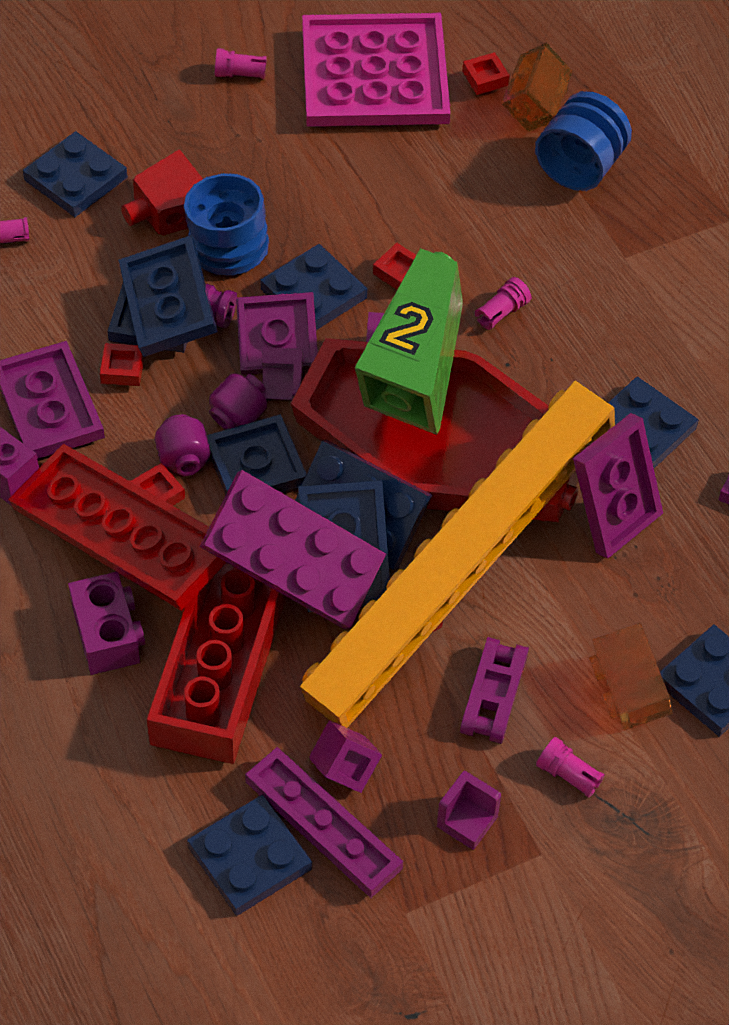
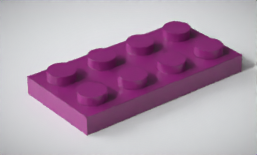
M243 470L237 472L199 546L344 630L351 628L386 553Z

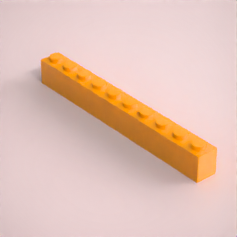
M576 380L566 391L560 390L557 392L549 404V410L540 420L534 419L529 423L523 432L522 440L513 450L508 448L502 453L496 463V469L487 479L481 478L475 483L469 493V499L460 509L454 508L447 514L443 520L442 529L432 540L428 538L420 544L415 552L414 560L405 570L399 569L392 575L387 583V590L377 601L371 600L362 609L359 621L349 632L344 631L339 634L332 643L331 652L321 663H314L306 671L300 685L306 702L329 720L348 728L576 471L573 458L615 425V408Z

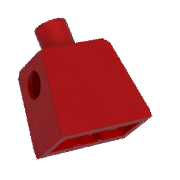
M181 150L173 152L134 177V200L121 206L123 217L129 226L147 219L160 235L188 229L184 211L185 197L193 185L203 180V178Z

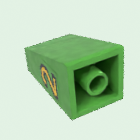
M420 248L355 366L364 407L436 435L441 427L463 307L457 261H454L447 254L442 252L432 253Z

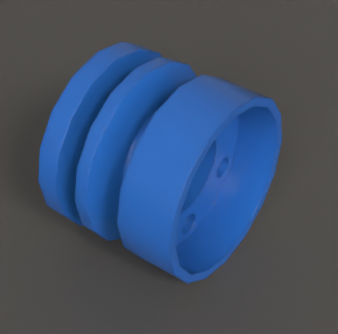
M580 91L568 98L563 107H561L556 116L540 134L535 142V154L543 170L557 183L572 190L587 191L597 187L613 163H615L631 141L632 128L628 117L622 109L608 97L595 92Z
M223 173L206 177L193 185L186 194L184 211L189 229L188 235H191L195 243L201 268L216 275L233 276L248 272L259 265L267 255L269 247L264 197L260 187L250 178L238 174Z

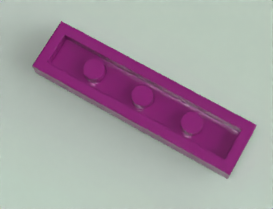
M278 747L245 774L246 783L257 794H263L271 807L370 898L377 894L403 869V861Z

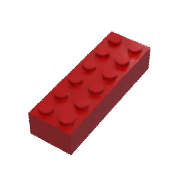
M226 563L186 605L147 717L149 744L151 746L225 763H235L287 596Z

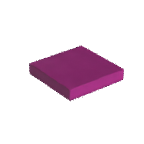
M313 292L237 297L241 375L263 373V347L303 349V370H309L318 353Z

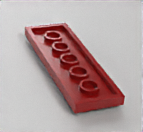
M64 443L8 499L13 509L180 611L227 563L199 547L209 526Z

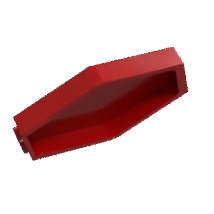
M325 338L290 403L296 422L320 441L328 440L430 493L433 496L427 509L451 511L454 508L460 509L469 499V493L475 483L481 478L487 479L496 469V463L502 453L508 448L513 450L522 440L523 432L529 423L534 419L540 420L549 410V406L481 356L465 350H455L441 427L436 435L364 407L355 366L368 342ZM576 471L532 520L559 522L564 510L570 511L579 491V488L576 487L578 483Z

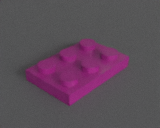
M67 341L0 360L1 394L20 442L37 454V459L53 454L63 443L74 448L105 438L104 428Z
M630 413L573 458L595 551L607 559L663 514L643 418Z

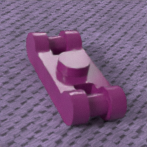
M487 637L463 716L460 733L473 736L475 732L490 736L489 741L499 744L503 743L521 676L527 661L529 647L517 644L515 648L501 645L498 639ZM495 661L510 664V668L497 665ZM484 708L495 711V719L479 716L480 709Z

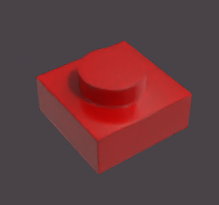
M495 52L463 61L462 72L476 95L509 86L510 75Z
M395 243L373 264V275L398 290L416 254L399 243Z
M105 343L100 368L101 384L140 386L144 357L138 345Z
M162 463L130 481L172 506L185 499V489Z

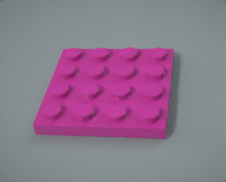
M441 13L302 15L307 127L450 124L451 113Z

